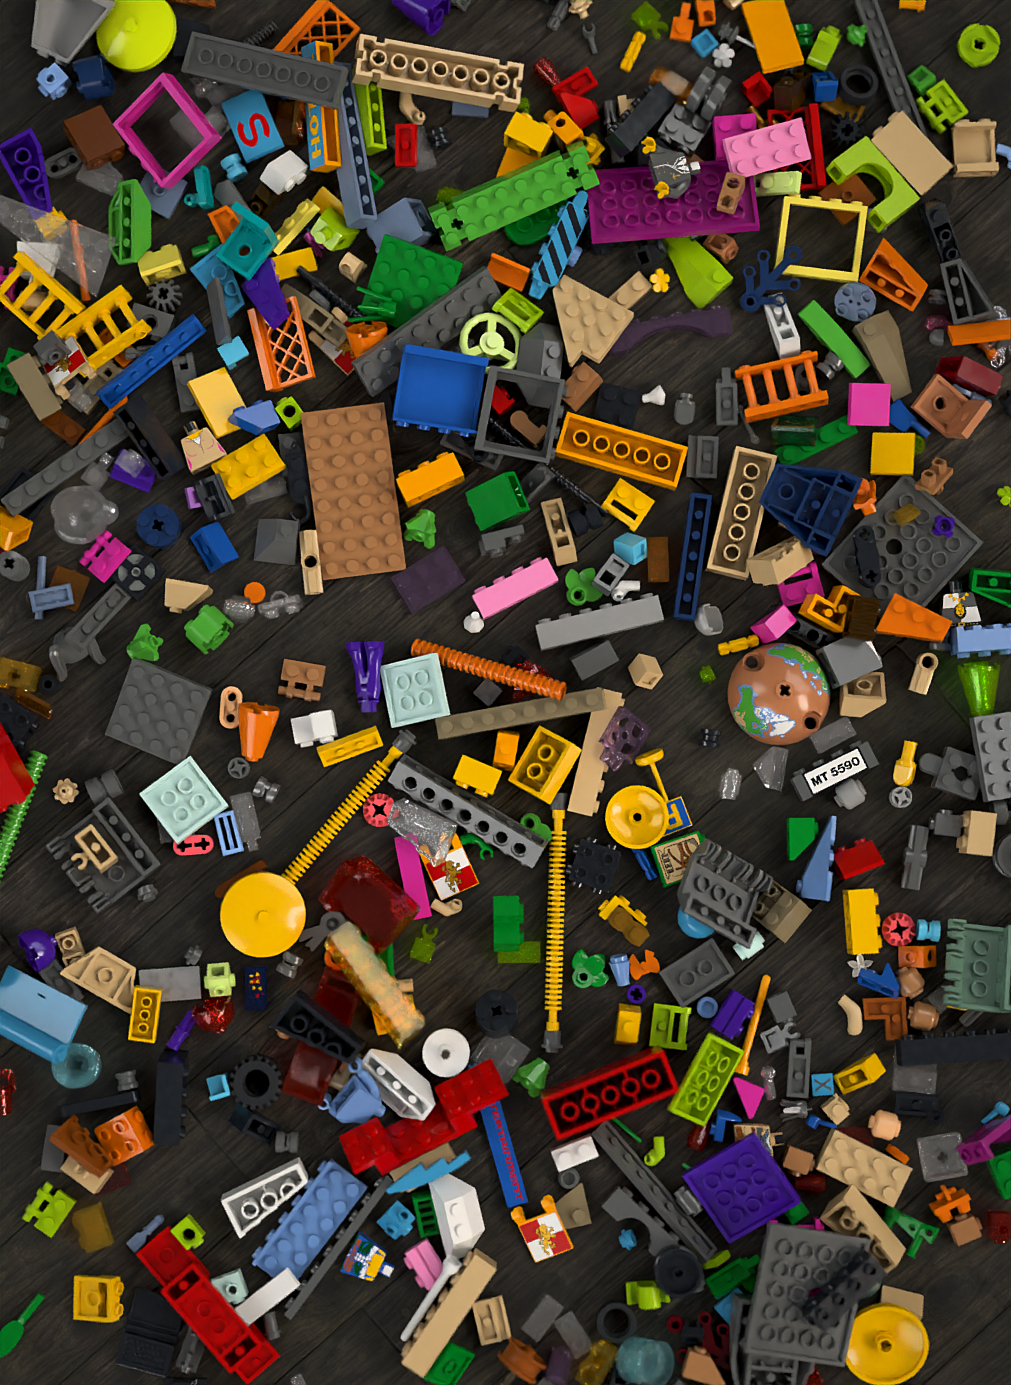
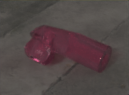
M930 315L927 317V321L924 322V327L930 331L934 327H941L947 332L948 326L954 325L943 315Z

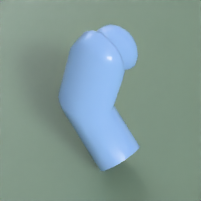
M998 143L995 154L1007 157L1009 160L1008 168L1011 169V147Z

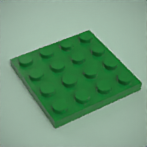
M384 234L367 290L392 298V302H397L395 319L390 318L389 321H378L397 328L402 326L457 285L464 262ZM365 294L362 305L379 307V303L384 301ZM360 309L362 315L380 316L377 311Z

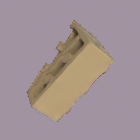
M792 536L746 561L753 583L767 586L770 584H780L798 570L806 567L814 558L811 549L807 548L796 536Z

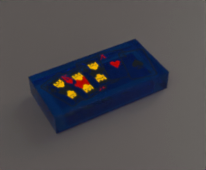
M266 966L245 967V1010L267 1009Z

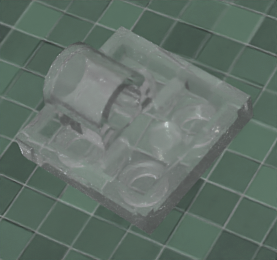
M283 591L274 592L271 595L270 602L258 605L259 613L263 617H267V619L280 617L279 613L282 612L293 614L299 612L301 607H304L299 594L289 597ZM278 596L285 597L283 599L275 600Z

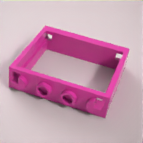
M164 72L113 123L120 138L129 145L128 149L130 152L138 156L141 160V166L152 174L154 183H158L161 188L172 189L222 139L175 77ZM166 90L205 138L169 175H167L131 129V125Z

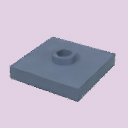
M146 172L140 186L151 204V211L170 220L189 183L181 179L172 189L161 188L158 183H154L152 174Z

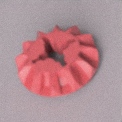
M373 794L367 798L363 805V815L366 821L373 826H387L396 816V804L386 794ZM386 803L383 811L387 816L378 814L373 817L376 809L372 804L381 806Z
M893 913L884 920L882 934L889 944L905 946L916 935V925L908 915ZM897 921L900 926L907 927V929L902 931L901 937L898 933L890 932L897 928Z

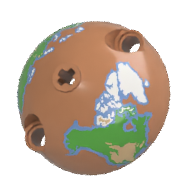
M769 643L748 652L737 663L728 684V703L735 721L749 736L766 744L789 745L807 738L819 729L830 705V683L820 662L808 651L788 643ZM747 658L755 659V668L751 669L746 666ZM780 686L782 688H784L785 686L788 688V696L780 695ZM806 718L814 720L815 726L813 729L805 727L804 722Z

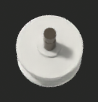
M443 1028L433 1032L427 1038L423 1047L425 1065L432 1073L441 1077H451L460 1073L466 1067L469 1060V1044L466 1038L454 1029Z

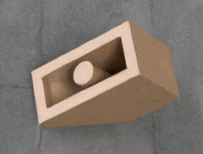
M694 1346V1348L688 1347L681 1371L682 1376L709 1385H725L710 1354L706 1352L707 1349L699 1346Z

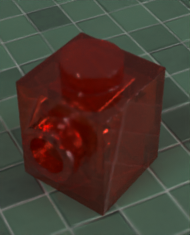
M988 1211V1237L994 1240V1243L1006 1244L1007 1240H1011V1212Z

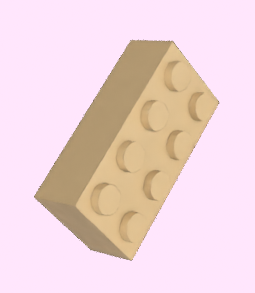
M831 1128L814 1164L816 1169L848 1185L853 1183L858 1190L893 1208L912 1170L908 1165L834 1128Z

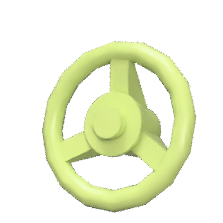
M487 312L475 315L465 323L460 332L459 345L462 354L489 358V361L492 359L508 361V363L500 367L513 369L517 364L521 334L514 323L506 317ZM487 321L485 333L481 336L478 346L469 349L467 345L468 335L472 327L479 322ZM496 322L507 327L513 334L516 343L515 353L504 348L503 338L496 333ZM486 367L485 374L489 373L490 367Z

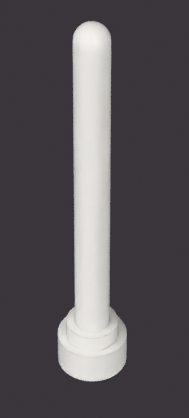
M448 1255L442 1263V1273L401 1334L402 1341H407L449 1276L456 1274L462 1266L457 1258Z

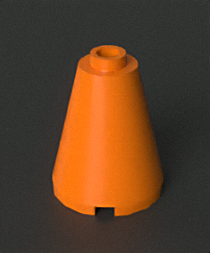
M371 321L372 325H365V322L347 328L346 336L355 358H358L387 337L388 328L385 322Z
M254 702L239 703L238 718L241 752L246 757L245 760L257 762L258 758H263L280 714L279 708L267 704L261 706Z

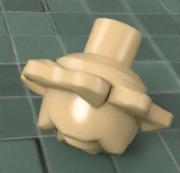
M572 0L568 11L579 13L581 19L588 16L586 10L592 1Z
M68 778L64 781L59 780L57 786L53 788V792L57 793L54 798L60 800L63 804H67L68 801L74 802L75 797L79 794V791L76 790L77 784L72 783Z

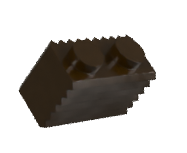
M850 595L842 637L862 642H872L877 632L875 623L881 611L880 600L860 595Z

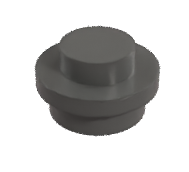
M152 884L145 885L137 890L138 900H143V902L154 900L158 894V890Z
M198 945L190 946L184 955L186 964L189 965L191 963L195 965L200 959L203 951L199 949Z
M570 1167L560 1171L558 1175L560 1185L566 1189L576 1187L579 1183V1173L577 1170Z

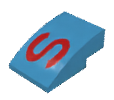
M249 90L221 103L246 163L284 147L262 92Z

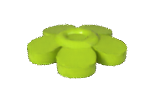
M1005 486L1003 489L1000 488L997 494L999 497H1002L1000 499L1001 503L1005 506L1009 504L1011 507V488Z

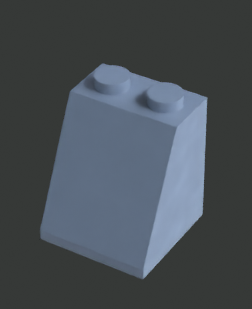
M403 198L377 215L378 220L369 225L366 230L367 235L376 245L375 250L377 254L384 234L418 246H422L439 237L422 201L410 198Z

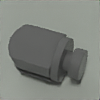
M681 393L680 397H682V400H676L674 420L678 424L687 425L694 419L695 402L690 401L693 398V394Z

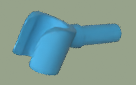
M997 1102L991 1113L983 1118L981 1122L985 1125L997 1114L1004 1117L1009 1111L1008 1105L1003 1102Z

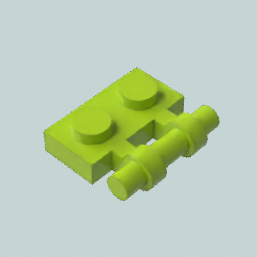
M944 79L926 92L930 100L925 102L922 97L915 100L919 107V112L927 117L931 128L936 129L939 134L946 130L942 124L943 121L946 120L952 126L968 114V110ZM934 105L941 113L938 117L930 109Z
M46 1182L36 1192L37 1196L33 1202L27 1205L25 1208L26 1212L22 1218L29 1222L33 1216L37 1217L38 1221L34 1226L52 1238L77 1201L60 1189L55 1196L49 1192L53 1185ZM46 1200L49 1202V1205L43 1212L38 1208Z

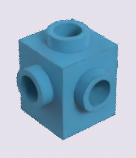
M397 1200L385 1211L377 1223L388 1235L396 1240L401 1234L406 1236L413 1228L410 1224L414 1221L415 1217Z

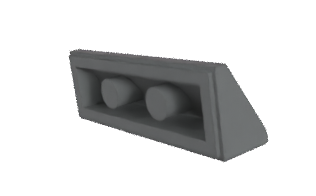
M215 277L207 286V295L216 344L222 345L232 343V336L223 286L220 278Z

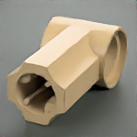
M922 653L917 657L908 690L924 695L927 694L934 669L938 665V659L934 654ZM926 656L932 661L929 668H925L922 664V660Z

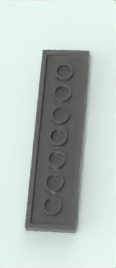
M192 31L181 72L194 77L338 110L349 69L340 65Z
M482 266L351 362L370 396L374 397L398 379L404 344L439 349L460 334L469 319L475 315L492 310V307L502 295L487 267Z

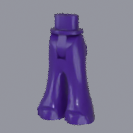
M385 641L346 642V650L350 654L354 666L358 703H361V712H377L376 702H379L381 692L380 669Z

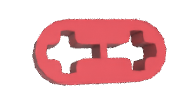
M192 835L187 837L184 842L192 843V847L185 848V852H182V849L177 847L178 844L175 841L173 843V849L178 855L206 854L214 847V841L208 835ZM202 838H205L210 845L206 846V850H203L202 847H195V843L202 842Z

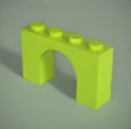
M867 136L834 159L825 170L838 186L856 173L871 174L881 182L885 191V198L866 216V219L878 233L909 211L920 199L915 190L908 185L902 175L896 171L889 160L883 156Z

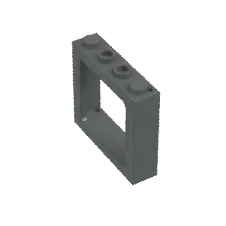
M490 365L474 450L549 464L550 460H554L556 448L552 447L553 440L558 439L560 427L556 426L557 419H562L564 406H560L561 398H566L568 385H564L565 380ZM497 380L521 383L553 391L545 440L541 451L488 442L485 439Z

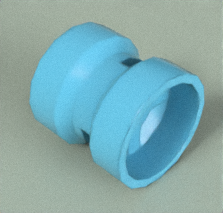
M237 153L227 156L220 162L223 169L227 171V177L231 182H236L248 174L245 166H242V160Z
M918 919L916 923V940L930 939L931 941L938 942L941 931L940 921L926 922V920Z

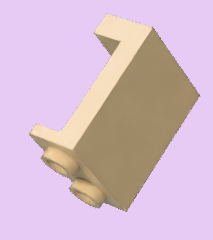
M963 119L953 125L951 128L953 177L995 176L997 174L999 163L996 162L994 133L996 121L990 122V119H980L978 122H970V120Z

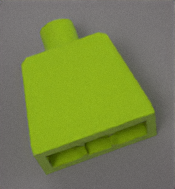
M329 206L318 218L310 234L317 243L323 244L330 251H336L350 247L360 231L356 228L346 227L345 218Z

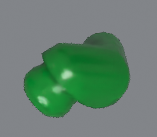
M210 235L208 237L209 243L193 247V256L197 258L212 252L221 244L219 236Z

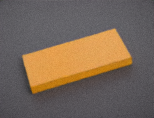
M753 0L742 3V11L763 74L803 65L804 58L784 0Z

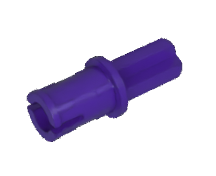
M189 1010L179 1026H175L176 1030L166 1045L178 1051L186 1036H190L189 1032L198 1020L199 1015Z

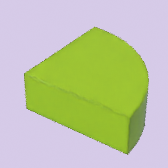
M728 1250L712 1255L706 1263L702 1264L703 1269L718 1267L728 1260L731 1255Z

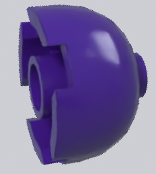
M33 928L17 936L20 948L24 947L27 955L25 958L34 971L43 970L55 959L56 951L54 946L57 945V942L52 934L48 935L41 929Z

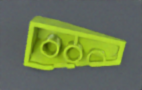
M691 236L663 238L662 241L668 247L667 253L684 287L686 296L700 311L732 283L733 277Z

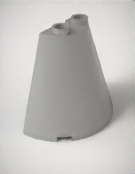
M36 0L31 47L38 49L37 54L49 58V55L55 57L56 63L66 67L113 10L117 2L114 0Z

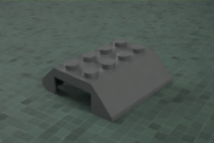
M110 797L95 807L91 814L73 828L46 845L51 854L61 848L53 856L55 860L62 858L67 853L71 857L77 853L82 854L83 850L76 843L74 836L92 824L117 856L118 862L102 874L90 860L87 862L85 869L79 870L78 867L83 863V860L80 858L74 862L71 859L67 860L61 866L63 870H66L74 865L66 874L76 887L87 882L79 889L81 894L87 892L93 886L98 891L87 900L91 904L100 899L92 906L97 914L120 899L161 865Z
M705 839L690 855L677 892L682 912L743 947L750 949L757 929L750 926L749 922L759 892L770 891L773 877L760 869L750 876L754 869L752 864L747 863L728 850L719 856L722 847L717 844L715 845L709 839Z

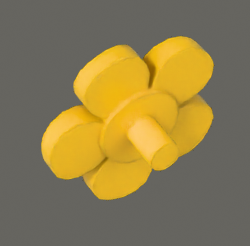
M656 269L655 274L650 275V282L654 283L653 291L666 292L668 290L667 282L670 281L669 275L664 274L662 269Z

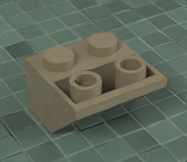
M773 880L770 891L763 892L757 899L751 917L786 943L812 910L798 897Z

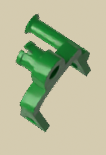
M887 1205L884 1210L885 1214L882 1220L890 1229L897 1222L914 1238L909 1249L904 1252L912 1258H915V1254L923 1239L925 1238L932 1244L940 1230L918 1221L895 1207ZM928 1230L933 1232L932 1236L927 1235Z

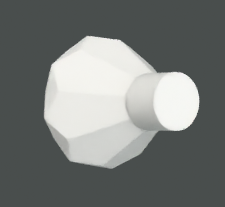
M658 385L650 393L643 394L642 399L644 403L652 402L664 405L665 393L662 387Z
M472 612L471 615L465 618L464 627L471 633L479 632L484 627L483 619L479 616L478 612Z

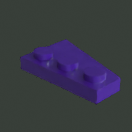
M269 257L259 267L250 281L246 280L241 287L270 327L276 329L290 314L284 294L280 289V279L274 268L276 266L275 262Z

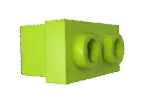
M830 25L827 28L823 27L806 63L825 72L842 37L839 34L840 30Z
M656 1280L626 1282L627 1305L638 1304L640 1309H656L661 1307L660 1302H670V1296L666 1295L659 1288Z

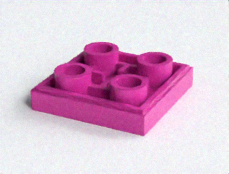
M849 383L847 425L889 426L891 384Z

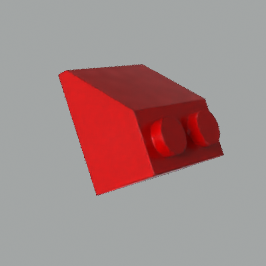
M865 838L853 842L854 846L848 849L846 846H842L834 850L833 865L839 879H848L885 864L873 841H866Z

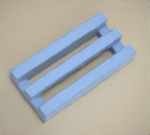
M235 811L219 813L214 817L223 856L244 851ZM229 815L231 816L238 848L234 846L227 818ZM221 817H223L231 850L226 849L219 820Z

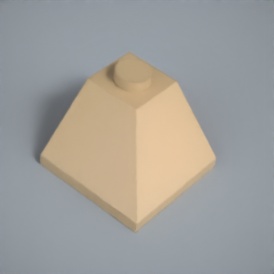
M166 578L165 606L170 608V612L182 614V610L189 611L212 595L213 590L208 585Z
M870 672L840 686L839 707L841 716L862 717L886 703L884 673Z

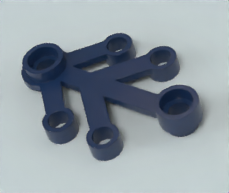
M798 246L789 247L785 252V258L770 274L768 260L770 259L769 251L763 249L758 252L757 258L760 261L761 284L756 290H754L753 278L756 274L755 267L748 265L743 269V275L746 277V292L741 296L740 304L745 311L753 312L760 305L775 304L781 307L786 303V296L784 294H777L775 297H761L766 290L790 289L791 291H797L800 288L801 282L797 278L775 281L791 263H796L802 258V250ZM791 251L797 252V257L795 259L790 257L789 254ZM762 252L767 253L768 257L766 260L760 258ZM747 268L753 269L751 276L746 274ZM791 281H797L798 287L792 288L790 285ZM778 296L783 297L784 302L782 304L776 302ZM749 297L754 299L753 305L747 304Z

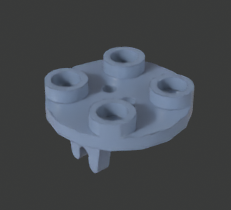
M859 282L844 284L835 295L836 313L850 321L863 322L867 320L876 307L874 292L867 285Z

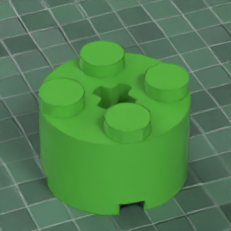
M205 605L199 611L200 615L195 620H190L184 629L187 631L186 637L204 654H208L207 650L209 648L215 650L228 637L230 633L227 630L229 626L233 628L234 624L215 606Z

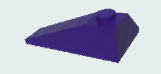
M29 128L0 144V159L31 216L36 221L53 212L42 147L33 130Z

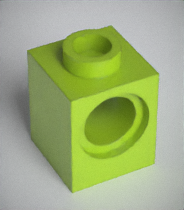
M292 396L289 398L284 397L277 402L275 410L292 432L302 424L301 413L304 412ZM294 408L296 410L295 414L292 417L285 416L286 409Z
M190 1214L171 1230L186 1250L191 1247L196 1249L204 1241L202 1237L206 1233ZM185 1229H192L195 1232V1237L192 1239L187 1238L184 1234Z

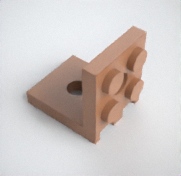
M935 374L914 401L911 408L946 438L968 439L992 405L987 400H968L942 376ZM939 397L942 398L944 403L941 409H938L935 405Z

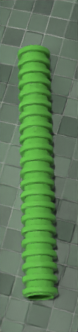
M32 750L29 752L31 755L27 757L29 761L25 763V766L33 782L38 784L37 779L41 777L39 774L43 772L42 766L46 764L44 760H47L48 757L45 754ZM35 785L31 789V794L26 797V801L19 805L13 803L12 806H9L8 809L10 811L6 813L7 819H4L5 824L1 826L3 830L0 831V877H3L2 872L6 870L5 865H8L7 859L11 857L9 853L13 851L11 848L15 846L14 840H17L18 837L16 835L20 833L18 829L22 827L21 821L25 820L23 816L27 814L25 812L26 809H29L28 803H31L32 800L30 798L34 796L32 792L36 790Z

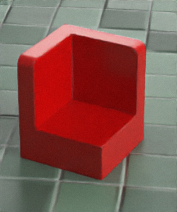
M760 71L744 81L741 86L742 92L754 108L769 100L774 92Z

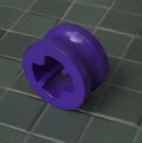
M634 984L628 988L627 998L630 1002L639 1004L645 1000L646 992L642 986ZM634 988H639V992L642 993V997H638V1000H634V997L630 995L632 990L635 991Z

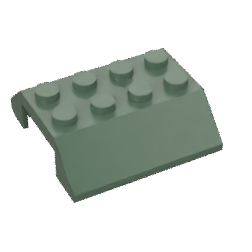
M948 919V929L952 931H947V937L957 941L956 944H947L946 950L951 952H946L945 971L950 973H945V979L953 981L954 986L944 987V992L949 994H944L943 1004L958 1009L1011 1013V925L1001 928L966 924V920Z

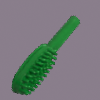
M38 1292L19 1318L10 1321L0 1331V1357L7 1355L20 1340L24 1332L23 1325L45 1298L42 1293Z

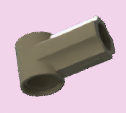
M358 1053L356 1057L363 1060L365 1056ZM353 1059L351 1063L353 1066L358 1067V1064ZM342 1062L329 1086L341 1091L354 1075H357V1072H351L348 1068L349 1064Z

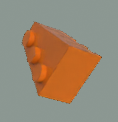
M885 238L881 241L859 279L860 282L912 312L928 287V284Z
M895 593L876 628V633L942 643L952 621Z

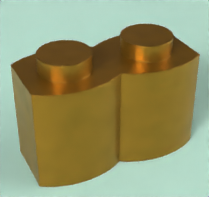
M617 906L607 918L612 927L623 932L625 938L636 946L640 947L649 936L647 929L642 924L633 921L630 913Z

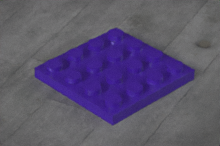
M755 1131L682 1173V1177L729 1244L801 1203V1198Z

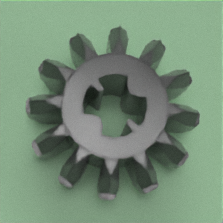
M162 278V283L160 284L157 280H154L156 286H149L148 289L152 293L146 295L148 299H151L149 305L151 307L155 306V309L159 311L162 309L165 313L168 312V308L174 312L175 308L173 305L180 306L181 302L178 299L183 297L182 293L178 292L181 289L180 286L174 285L175 282L172 279L167 283L166 278ZM165 292L168 298L164 299L161 294Z

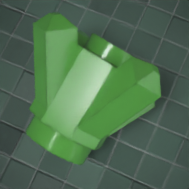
M421 509L414 518L405 523L407 530L403 533V536L407 541L412 539L419 542L424 541V546L430 549L435 546V514L429 510Z
M148 624L140 626L133 641L127 646V653L131 659L134 657L149 661H158L159 659L157 650L159 646H162L163 639L149 633L151 628Z
M536 1058L535 1061L533 1060L531 1063L514 1071L512 1079L516 1082L520 1081L521 1085L528 1089L529 1095L536 1097L539 1096L540 1089L545 1088L546 1075L550 1067L544 1060Z

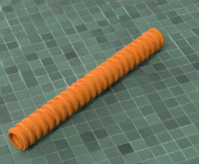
M417 638L411 646V655L413 657L438 653L439 662L443 666L447 665V667H453L456 670L459 668L460 671L465 670L466 673L471 672L473 675L477 674V676H483L486 679L489 677L490 680L495 679L496 682L501 681L503 684L507 683L509 686L520 687V689H526V691L532 690L533 693L538 692L539 695L544 694L546 697L550 695L552 699L556 697L560 701L566 692L565 682L560 683L558 680L547 679L545 676L541 678V675L537 674L535 676V673L529 674L528 671L523 672L522 669L517 670V668H511L508 665L505 667L502 663L499 665L498 662L493 663V661H487L485 658L481 659L468 653L463 654L461 651L457 652L455 649L451 650L438 644L433 645V643H427L425 640L421 641V639Z

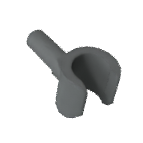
M591 23L592 31L590 32L586 31L583 25V36L588 39L594 55L598 52L594 41L595 26Z

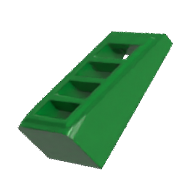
M430 1189L412 1193L420 1238L441 1234ZM432 1207V1209L419 1212V1209ZM432 1215H433V1217H434V1218H429V1219L421 1220L422 1217H427V1216H432ZM435 1223V1227L423 1229V1226Z

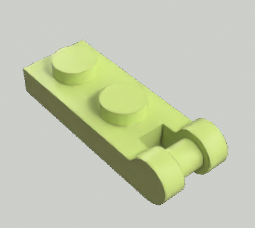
M799 171L755 174L753 178L756 196L799 194L802 173ZM757 182H760V188H756Z

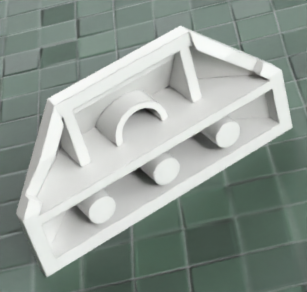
M376 1049L369 1050L362 1060L361 1068L367 1070L380 1089L381 1100L400 1117L425 1120L436 1105L430 1083L398 1054Z
M446 1174L429 1182V1187L446 1257L450 1255L460 1259L465 1257L469 1250H472L485 1227L475 1188L450 1174Z

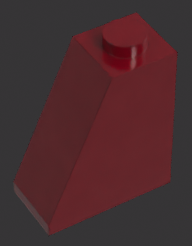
M965 356L940 358L935 374L942 376L948 383L957 384L959 387L975 391L984 396L996 395L1001 387L1003 375Z

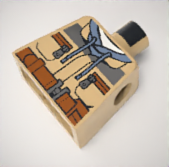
M733 1123L735 1142L755 1131L771 1156H773L772 1146L784 1145L782 1132L770 1133L767 1124Z

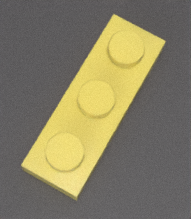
M308 198L301 202L293 215L288 217L283 222V226L275 232L279 242L272 251L279 256L318 213L320 208Z

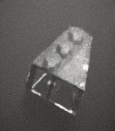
M405 798L392 804L387 823L405 840L408 839L420 854H424L431 861L430 864L434 868L445 862L458 824Z

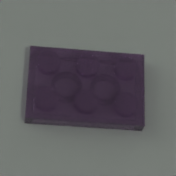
M445 546L391 577L392 582L412 614L466 582Z

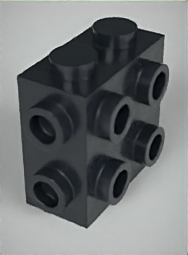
M3 693L0 695V722L16 751H21L27 744L26 738L29 734H34L39 728L40 724L38 722L40 718L8 694Z
M586 836V839H581L580 843L575 842L572 851L575 858L573 863H568L565 874L569 875V880H572L571 885L580 888L587 885L592 887V892L603 895L604 891L609 892L622 852L617 851V846L606 843L604 847L597 844L598 840Z

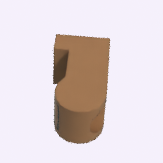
M730 172L726 173L717 203V211L734 215L741 194H743L745 189V176ZM730 180H737L739 184L731 182Z
M516 411L511 415L510 425L512 429L536 448L545 438L547 427L542 425L538 428L528 420L527 414L523 411Z

